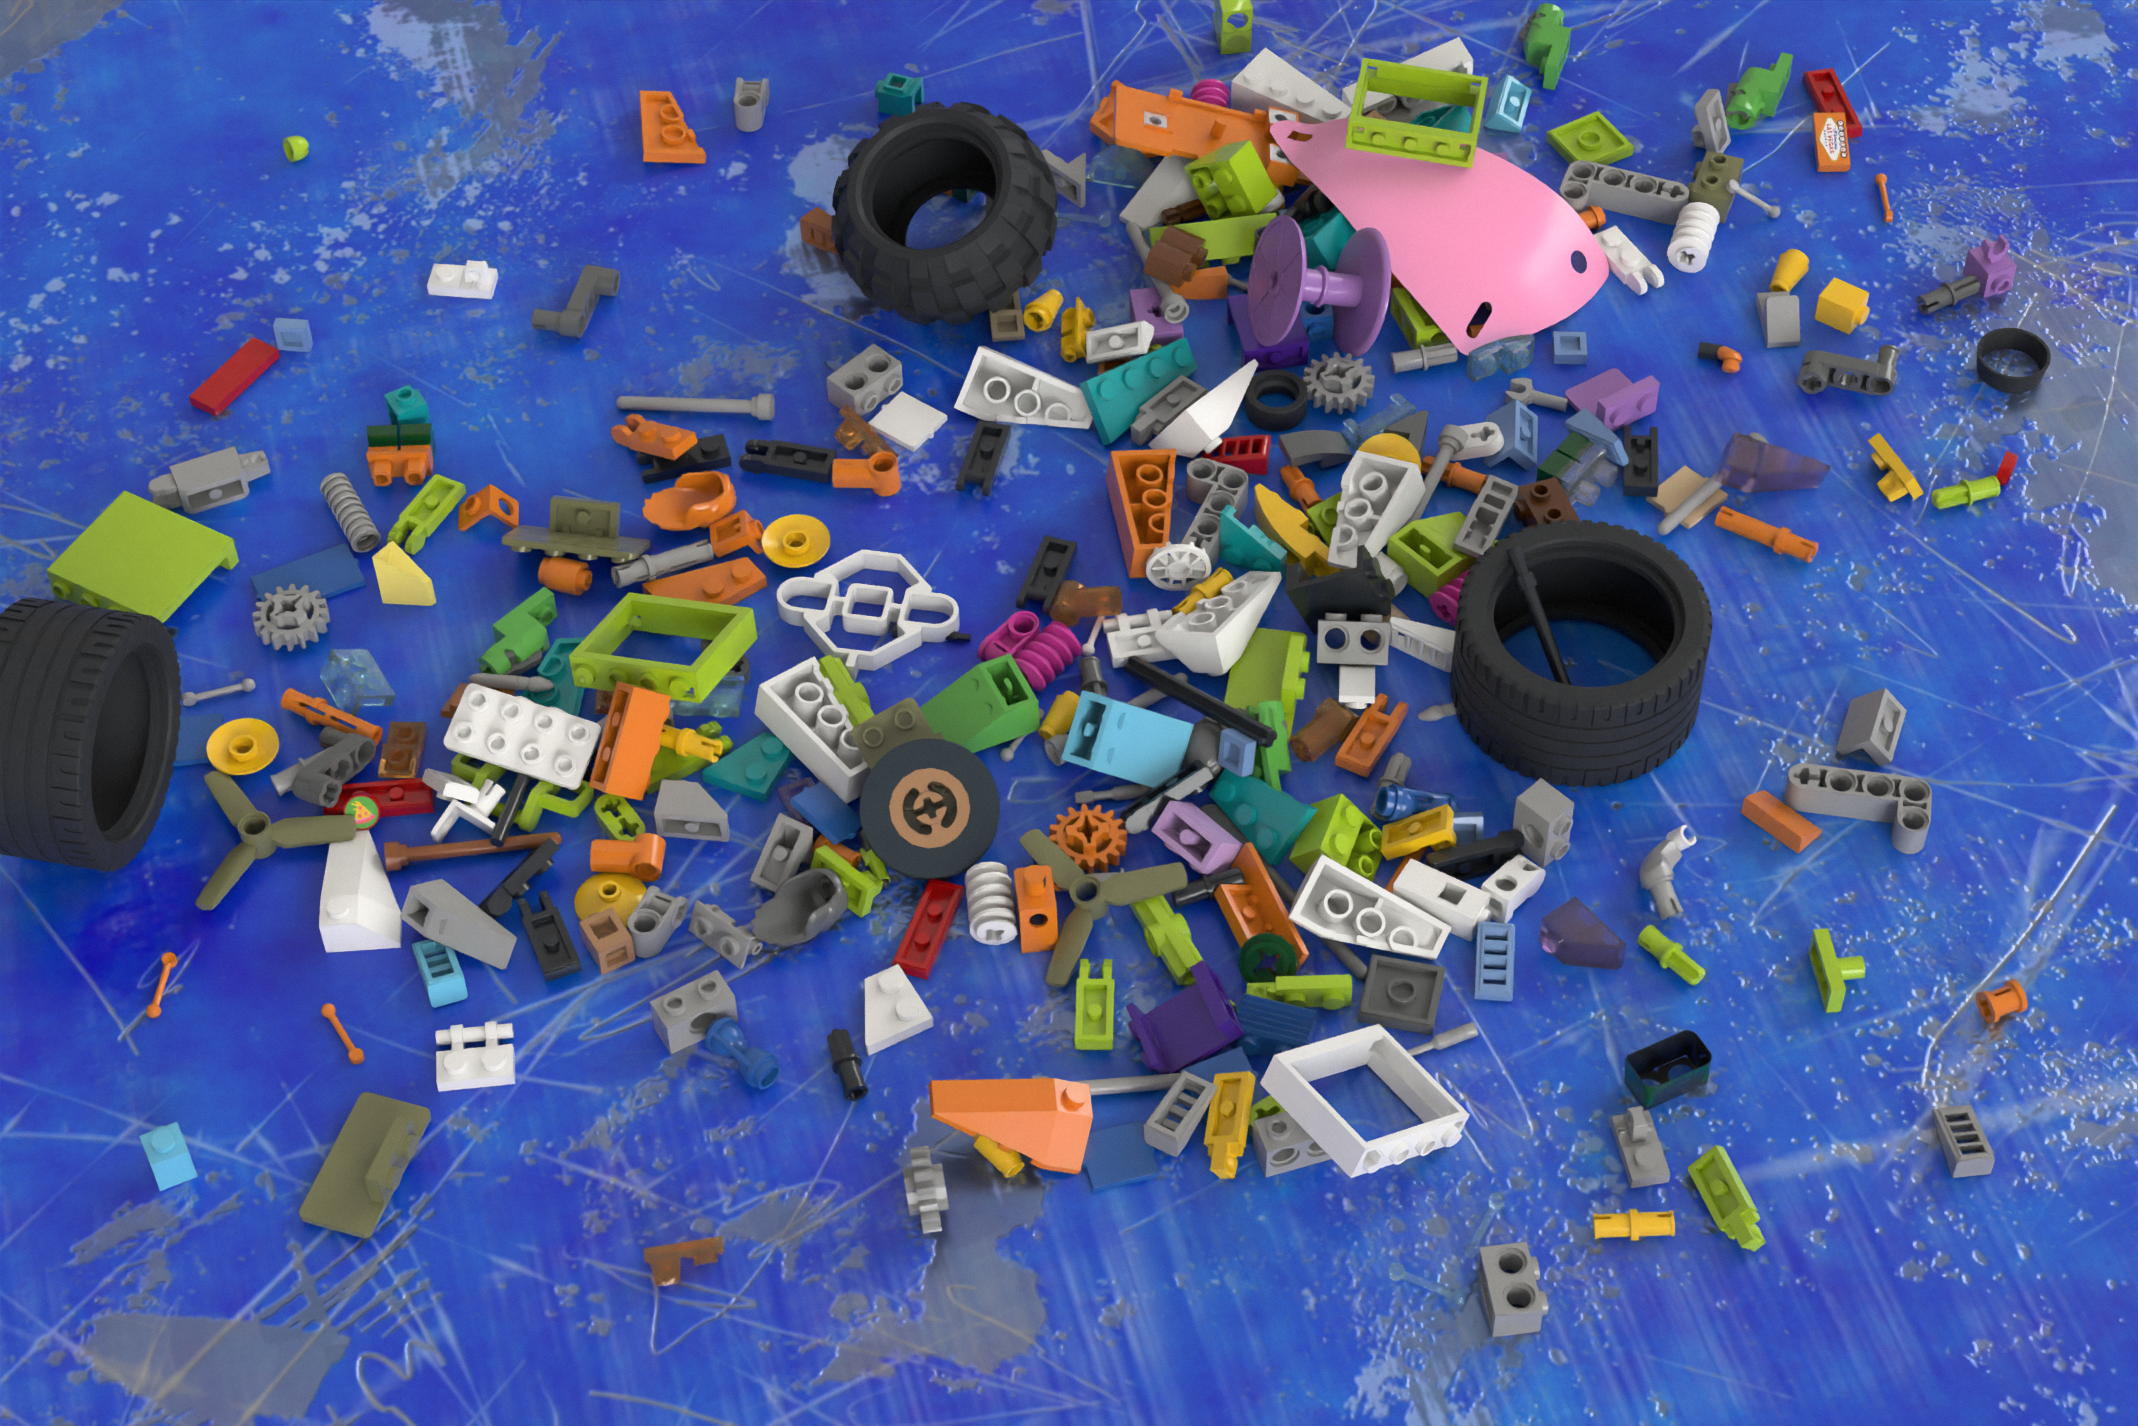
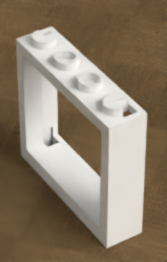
M1380 1024L1275 1054L1260 1082L1267 1092L1350 1178L1367 1172L1371 1174L1379 1168L1391 1164L1398 1165L1406 1159L1418 1155L1425 1156L1433 1150L1455 1145L1461 1139L1462 1135L1460 1132L1470 1116ZM1367 1064L1424 1123L1365 1142L1308 1082Z

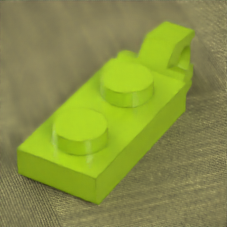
M1350 974L1276 976L1275 982L1247 983V994L1303 1008L1324 1007L1335 1010L1343 1006H1351L1352 976Z
M1715 1145L1688 1166L1687 1169L1719 1230L1725 1232L1730 1239L1734 1240L1736 1238L1741 1248H1747L1755 1252L1766 1243L1760 1228L1755 1224L1760 1220L1759 1214L1756 1212L1758 1210L1726 1150L1722 1146Z

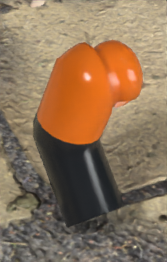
M1700 342L1698 358L1723 361L1722 370L1727 373H1737L1740 370L1739 364L1742 362V357L1739 352L1721 344Z

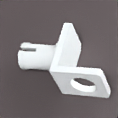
M486 779L480 789L476 804L464 805L453 799L431 831L433 841L440 844L459 816L492 835L496 824L490 821L488 816L506 791L498 784L493 786L494 782Z

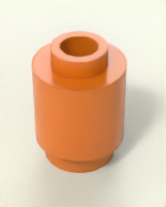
M560 556L545 557L539 567L538 581L540 584H544L547 589L580 596L591 586L592 571L589 570L586 562Z

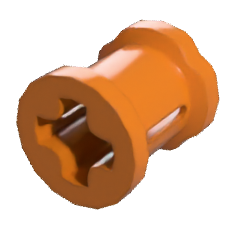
M2013 979L2006 981L2001 988L1991 992L1987 990L1981 991L1976 994V1005L1979 1013L1989 1024L1999 1021L2000 1016L2013 1011L2021 1013L2027 1010L2026 994L2022 986Z

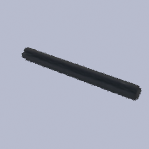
M1136 655L1130 656L1128 662L1124 664L1125 672L1229 729L1233 728L1265 748L1271 747L1273 741L1277 739V732L1272 730L1271 727Z

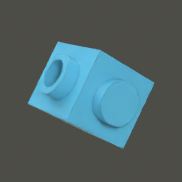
M177 1122L157 1127L151 1132L139 1136L160 1191L198 1177Z

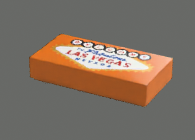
M1845 112L1813 113L1812 127L1817 172H1849L1851 165Z

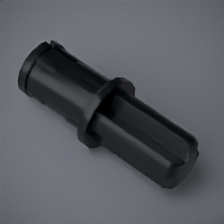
M1234 867L1206 876L1205 873L1201 874L1199 879L1188 882L1186 888L1171 892L1176 909L1206 899L1212 902L1213 897H1215L1214 893L1220 884L1245 885L1242 871L1239 867Z
M834 1029L827 1036L834 1060L832 1070L839 1076L845 1099L849 1101L860 1100L868 1093V1088L860 1069L862 1065L861 1057L855 1054L849 1032L846 1029Z

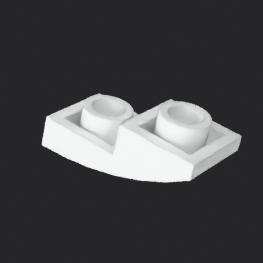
M1339 665V702H1346V707L1354 709L1367 708V703H1375V665Z

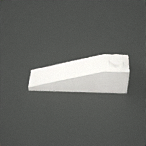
M1253 359L1187 408L1148 444L1152 450L1177 449L1176 455L1194 458L1203 450L1207 454L1212 452L1223 442L1219 436L1230 427L1258 366V362Z
M1249 571L1222 587V595L1209 600L1203 598L1196 602L1197 609L1186 616L1183 612L1172 616L1155 632L1156 640L1192 672L1208 673L1210 676L1225 674L1244 652L1282 579L1281 572Z
M369 829L357 830L353 840L330 843L321 892L319 929L326 953L401 948V912Z

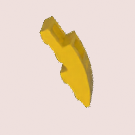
M1260 483L1255 486L1254 513L1257 524L1269 539L1275 541L1287 551V565L1300 562L1309 577L1314 574L1318 578L1344 571V569L1328 565L1330 548L1322 543L1316 535L1308 532L1309 518L1302 511L1293 508L1282 500L1277 493L1268 490Z

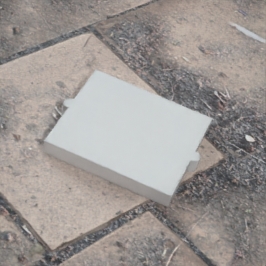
M901 391L889 404L882 405V410L868 422V428L915 452L928 438L934 437V433L948 418L946 414Z

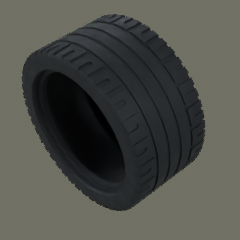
M1559 520L1551 521L1550 524H1537L1533 528L1521 529L1519 533L1514 532L1508 535L1506 539L1503 538L1496 542L1494 547H1489L1484 552V555H1481L1475 561V564L1471 566L1460 589L1450 680L1451 698L1453 699L1454 708H1457L1456 715L1459 722L1463 723L1462 727L1466 733L1471 735L1470 738L1476 745H1480V749L1487 755L1491 754L1492 759L1500 764L1504 763L1505 767L1512 771H1519L1520 775L1528 778L1529 776L1535 777L1534 780L1537 781L1542 778L1545 781H1549L1550 784L1559 786L1560 784H1567V787H1577V785L1593 787V785L1597 784L1599 786H1607L1612 782L1615 784L1625 782L1627 778L1631 780L1640 777L1641 773L1646 774L1652 771L1654 767H1659L1665 763L1666 758L1670 759L1676 753V749H1680L1696 721L1713 626L1711 606L1709 605L1708 596L1704 592L1705 589L1702 583L1697 581L1698 577L1692 569L1689 570V566L1683 559L1679 560V556L1672 550L1668 551L1665 545L1659 541L1657 543L1654 542L1653 538L1645 534L1643 536L1640 535L1636 530L1624 529V526L1616 524L1612 526L1608 525L1607 522L1601 521L1592 523V520H1582V522H1577L1576 520L1561 522ZM1520 545L1530 572H1534L1538 585L1535 587L1548 621L1584 620L1617 629L1638 642L1651 655L1657 665L1633 680L1605 687H1579L1554 682L1522 666L1506 650L1503 643L1518 631L1532 626L1534 623L1522 591L1518 592L1513 578L1516 575L1506 550Z
M38 598L21 599L10 605L0 614V854L95 870L115 871L130 863L143 848V844L149 838V833H152L155 827V821L159 818L160 808L164 805L165 794L169 789V780L172 778L174 770L173 762H175L177 755L178 731H180L181 724L179 718L182 707L180 705L182 690H180L181 676L179 675L180 667L177 662L178 656L172 637L161 621L150 615Z

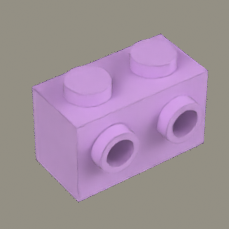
M1169 801L1151 830L1164 841V845L1169 850L1181 855L1189 862L1193 870L1200 874L1205 873L1206 876L1228 870L1243 846L1242 843L1198 807L1188 802Z

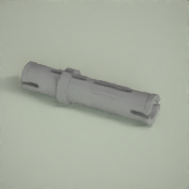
M704 539L657 555L649 556L645 554L639 556L638 560L612 567V580L617 588L641 581L651 582L662 574L713 560V549L708 540Z

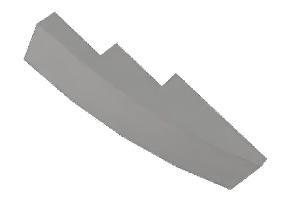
M1490 474L1477 499H1475L1452 548L1475 558L1484 555V552L1494 545L1513 508V503L1517 499L1518 486Z

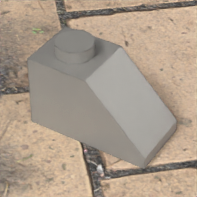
M662 779L654 811L658 836L729 842L730 830L727 813L698 782Z

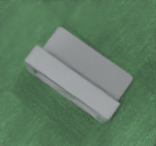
M1886 688L1852 699L1836 750L1840 755L1863 748L1879 766L1891 763L1907 710Z

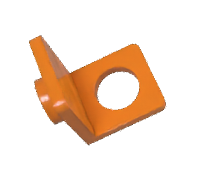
M489 484L475 495L469 496L459 506L458 529L464 532L488 514L514 529L519 523V503L492 484ZM499 500L508 506L510 516L501 510Z

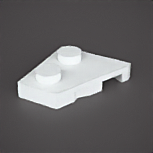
M899 964L865 979V1047L868 1056L933 1027L932 1015Z

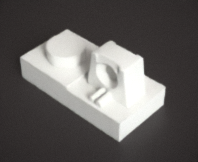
M467 260L466 266L434 263L427 284L429 295L492 299L498 280L497 269L488 268L486 261Z

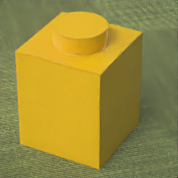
M1834 277L1819 295L1814 319L1850 335L1858 324H1864L1869 315L1870 307H1867L1869 292Z

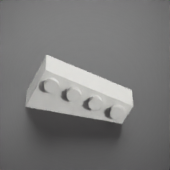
M814 656L760 684L754 713L821 782L847 804L861 796L864 783L871 770L851 736L853 726L848 719L849 713L843 704L840 705L833 694V686L828 678L824 679L819 670L820 664Z

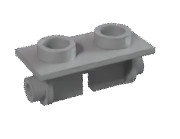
M699 900L695 901L688 931L740 970L744 969L747 955H757L763 947V944L757 940L756 936L745 927L740 925L735 928L736 921L720 910L718 905H710L708 903L704 905Z

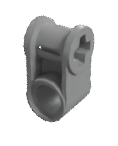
M737 77L733 99L736 127L739 130L753 132L762 127L766 106L769 103L770 88L768 78H763L762 81H744L742 77Z
M653 885L646 890L641 902L628 918V930L632 937L635 955L649 958L658 955L662 951L675 929L682 924L688 909L687 898L669 896Z

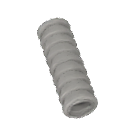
M340 472L326 476L320 484V491L328 502V506L331 508L344 534L347 536L351 547L360 553L372 550L380 542V533L365 510L348 477Z

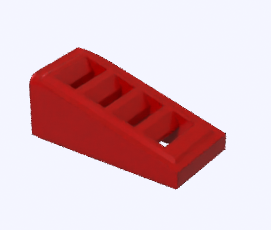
M1271 435L1221 438L1223 442L1213 450L1219 452L1218 457H1211L1212 452L1207 454L1204 450L1202 451L1201 458L1237 467L1249 474L1267 475L1271 452ZM1225 453H1232L1229 456H1225Z

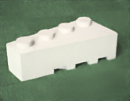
M1458 37L1400 64L1472 75L1474 60ZM1357 83L1342 89V102L1352 108ZM1367 91L1362 116L1365 117L1375 110L1387 120L1408 123L1420 112L1449 104Z
M1266 47L1232 80L1231 109L1253 114L1254 109L1267 111L1268 107L1271 106L1299 113V122L1306 124H1319L1350 117L1351 108Z

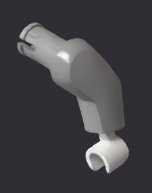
M1687 825L1669 832L1666 840H1662L1644 858L1639 869L1641 886L1646 890H1650L1661 920L1671 918L1683 912L1671 881L1674 876L1672 869L1682 857L1680 851L1692 846L1696 842L1695 836L1688 840L1684 837L1683 830Z

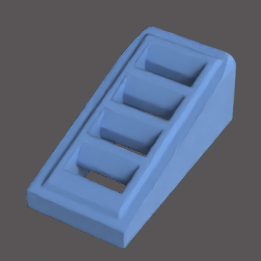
M1584 408L1566 420L1565 426L1569 435L1574 431L1590 440L1589 452L1621 466L1629 463L1620 439L1588 409Z
M1497 922L1478 923L1474 999L1512 1001L1515 951L1514 924ZM1484 952L1505 953V955L1484 954ZM1484 967L1505 968V970L1484 969ZM1483 980L1505 981V985L1485 984Z

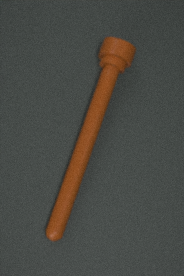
M558 832L509 836L504 846L500 848L493 846L490 843V839L407 847V844H400L399 841L384 842L387 872L402 870V866H409V862L534 849L549 837L559 845L562 842V836Z

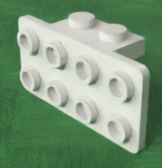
M471 683L466 687L445 735L444 745L449 750L574 790L580 786L600 738L601 727L595 722L567 714L559 708L546 707L522 696H512Z

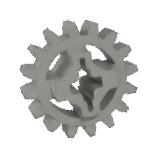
M1338 352L1334 353L1333 358L1322 354L1321 362L1313 359L1311 360L1310 368L1305 367L1303 380L1308 388L1307 400L1314 399L1313 407L1315 408L1324 405L1326 413H1329L1332 408L1337 409L1338 414H1342L1344 408L1355 412L1356 404L1365 407L1367 398L1372 399L1375 375H1371V366L1363 367L1362 358L1353 361L1352 354L1350 353L1345 358H1341Z
M291 584L287 591H284L279 586L276 587L277 594H264L266 602H256L257 611L252 613L257 637L261 636L264 645L272 642L274 650H278L282 645H286L288 651H292L296 644H299L304 649L306 648V641L309 639L318 642L317 633H326V623H329L331 620L326 599L321 598L320 591L318 590L310 593L308 585H304L300 590H296L295 584Z
M928 1145L910 1148L913 1168L902 1169L910 1216L920 1214L923 1234L942 1231L939 1211L949 1210L942 1163L931 1165Z

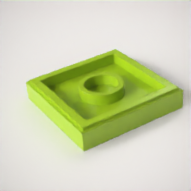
M1599 111L1547 131L1546 135L1548 143L1569 164L1584 160L1609 165L1633 155L1634 146Z

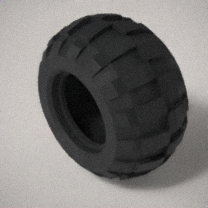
M940 102L926 103L915 106L914 113L901 118L895 114L878 125L879 131L871 139L863 138L848 156L849 169L843 170L841 176H838L833 192L832 207L835 210V215H832L831 222L834 246L850 278L857 284L862 293L878 306L890 313L895 309L898 315L904 319L923 325H929L930 322L935 323L936 320H944L950 326L972 322L975 314L991 309L994 314L1012 303L1010 296L1020 287H1030L1042 271L1041 257L1046 255L1047 250L1052 251L1057 229V217L1055 215L1058 202L1057 189L1053 175L1040 148L1029 139L1026 131L1001 114L995 117L981 105L968 102H955L951 107H945ZM970 189L979 191L994 200L984 220L960 240L933 249H914L906 246L907 230L913 216L923 204L933 197L950 190Z

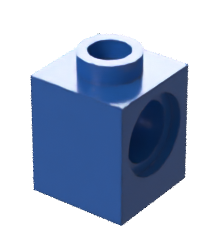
M1302 301L1299 313L1308 340L1333 339L1334 314L1332 305L1322 304L1320 307H1316L1315 303L1311 304L1310 302Z

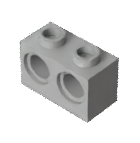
M874 343L827 377L828 401L855 420L872 411L880 402L888 396L895 394L903 386L902 362Z
M1325 613V619H1318L1317 663L1388 665L1389 622L1382 621V615L1361 614V621L1346 620L1347 614ZM1338 628L1345 633V642L1342 646L1331 648L1326 644L1325 635L1330 629ZM1373 629L1380 634V643L1374 649H1366L1361 645L1360 638L1366 630Z
M1287 1111L1254 1120L1252 1147L1265 1178L1332 1159Z
M1527 1242L1479 1247L1477 1273L1492 1337L1540 1332L1542 1316L1548 1315V1303L1545 1291H1538L1536 1281L1540 1279L1539 1264L1536 1256L1530 1257ZM1503 1270H1512L1516 1273L1510 1274L1504 1272ZM1519 1304L1524 1306V1308H1515L1511 1305Z

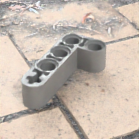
M1579 160L1569 165L1560 186L1559 196L1577 214L1586 211L1588 206L1593 205L1594 207L1600 206L1602 209L1676 225L1680 211L1688 204L1689 190L1684 184Z
M1197 458L1190 461L1187 465L1186 494L1190 500L1202 504L1181 544L1194 542L1195 547L1205 548V553L1211 561L1212 571L1219 558L1220 513L1228 504L1236 509L1233 517L1239 521L1248 503L1249 478L1247 473L1240 468L1206 458ZM1186 578L1187 582L1195 580L1193 578Z
M1807 763L1793 765L1788 772L1783 798L1786 805L1791 809L1801 812L1892 823V844L1897 850L1905 854H1915L1923 849L1931 822L1932 803L1931 787L1923 779Z

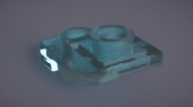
M1532 334L1506 337L1470 351L1468 355L1467 377L1476 383L1486 376L1493 375L1498 369H1501L1509 376L1517 370L1527 367L1533 361L1535 337Z

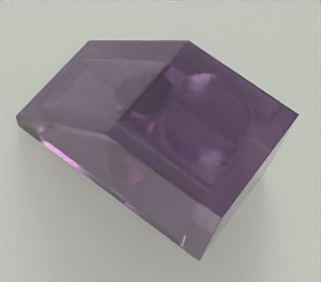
M1573 897L1542 918L1539 942L1548 954L1554 955L1562 964L1618 970L1623 966L1626 943L1577 897Z

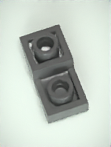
M1307 430L1279 435L1278 445L1291 468L1318 461L1321 468L1351 461L1353 458V454L1340 432Z

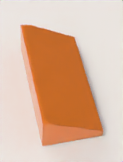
M1766 790L1750 794L1743 800L1741 814L1797 854L1822 833L1821 829Z

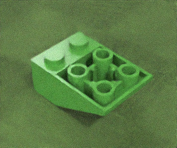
M1010 653L977 664L920 707L934 734L941 732L946 741L961 745L972 753L1040 729L1039 701Z

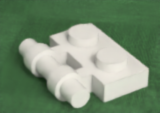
M1157 608L1146 610L1145 614L1127 616L1126 613L1115 614V618L1102 620L1103 632L1107 634V646L1113 668L1124 667V664L1128 662V658L1134 655L1149 663L1177 659L1155 637V632L1172 617V611H1158Z
M497 1021L485 1022V1026L463 1028V1024L451 1025L448 1030L436 1031L437 1046L449 1044L452 1046V1050L436 1052V1083L438 1091L515 1084V1052L513 1044L499 1045V1039L514 1038L513 1024H498ZM486 1041V1047L465 1049V1043Z

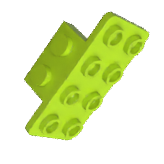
M1256 627L1241 657L1231 666L1224 703L1233 708L1241 707L1246 710L1248 705L1258 708L1257 702L1282 701L1285 721L1288 726L1287 743L1291 739L1297 699H1304L1306 679L1301 678L1302 672L1308 673L1310 652L1306 651L1307 636L1300 632Z

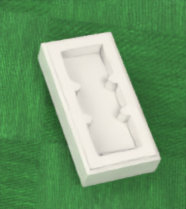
M429 768L428 770L425 769L422 782L437 791L436 797L450 802L453 799L457 801L459 799L477 803L480 791L470 783L456 775Z

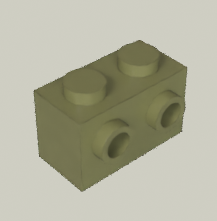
M1707 150L1703 162H1697L1693 174L1695 183L1689 182L1687 186L1689 190V203L1702 202L1713 206L1719 213V222L1725 223L1736 192H1728L1726 183L1734 179L1740 185L1744 159Z

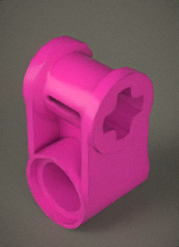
M1019 611L1011 615L1005 623L982 641L977 651L978 659L986 662L1009 653L1015 659L1016 654L1024 650V647L1040 633L1038 617L1030 611Z

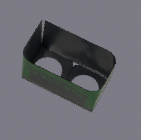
M1690 1030L1681 1031L1627 1055V1058H1625L1624 1083L1645 1111L1707 1084L1712 1060L1711 1052L1695 1032ZM1675 1065H1686L1693 1069L1672 1080L1668 1076L1669 1070ZM1652 1079L1660 1085L1655 1087L1648 1086L1642 1080Z

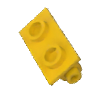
M1076 297L1075 308H1067L1061 315V334L1063 337L1061 338L1060 354L1069 363L1081 357H1084L1086 360V332L1092 331V327L1096 324L1091 308L1085 307L1080 297Z

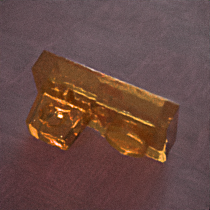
M848 404L839 411L845 420L833 435L848 450L853 449L864 440L865 443L861 447L870 456L883 451L891 452L896 457L899 456Z
M723 1236L643 1248L645 1264L651 1265L656 1285L667 1286L681 1282V1259H694V1266L717 1263V1255L725 1254Z

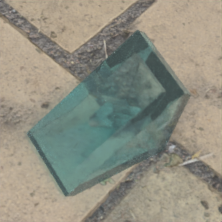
M1114 143L1094 155L1086 181L1140 190L1154 172V164L1139 150Z

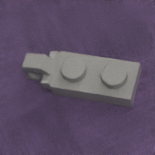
M1180 375L1139 408V414L1135 418L1136 421L1130 425V440L1141 446L1151 440L1154 434L1158 436L1187 408L1205 396L1208 390L1187 377Z

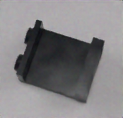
M1365 545L1357 546L1356 568L1310 579L1300 562L1287 565L1285 593L1314 635L1317 634L1318 619H1325V613L1347 614L1346 620L1361 621V614L1382 615V617L1391 615V601L1395 598L1393 583L1390 579L1384 577L1378 559L1370 555Z

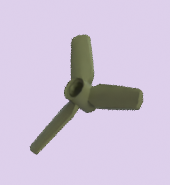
M221 771L208 773L204 776L205 783L230 823L237 827L242 842L228 853L197 897L195 904L202 910H213L255 859H264L271 856L277 846L294 848L353 840L357 831L354 816L284 818L271 824L269 816L264 812L257 811L229 774Z
M1039 829L1030 830L1019 839L1022 847L1039 866L1048 865L1051 867L1053 882L1060 889L1069 892L1075 909L1065 919L1045 977L1047 985L1054 988L1065 987L1068 984L1093 927V921L1102 918L1107 913L1109 905H1128L1186 888L1188 885V877L1181 862L1115 874L1101 883L1097 877L1085 875L1084 871ZM1096 894L1092 900L1082 901L1087 895Z

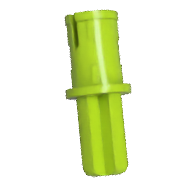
M1995 475L1973 481L1963 479L1957 485L1934 490L1931 493L1932 504L1938 509L1960 504L1971 506L1974 501L1999 496L2000 483Z
M1654 925L1644 928L1638 936L1637 944L1660 961L1659 964L1662 968L1670 967L1693 986L1697 985L1705 976V969L1682 952L1683 946L1680 943H1674L1669 940Z

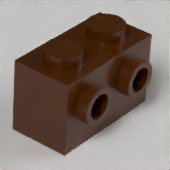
M1556 477L1518 486L1517 500L1513 503V511L1517 521H1522L1525 528H1533L1537 524H1550L1551 521L1559 520L1561 522H1566V520L1581 522Z

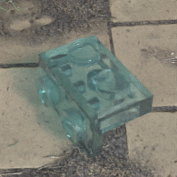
M331 649L325 664L321 668L320 677L339 710L356 717L360 706H392L396 694L368 649Z
M725 675L701 703L670 699L669 705L673 715L740 718L745 690L744 676ZM693 687L687 693L694 694Z

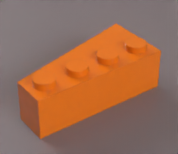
M1177 449L1110 451L1106 484L1129 578L1147 577L1146 562L1154 553V548L1160 549L1166 546V542H1169Z

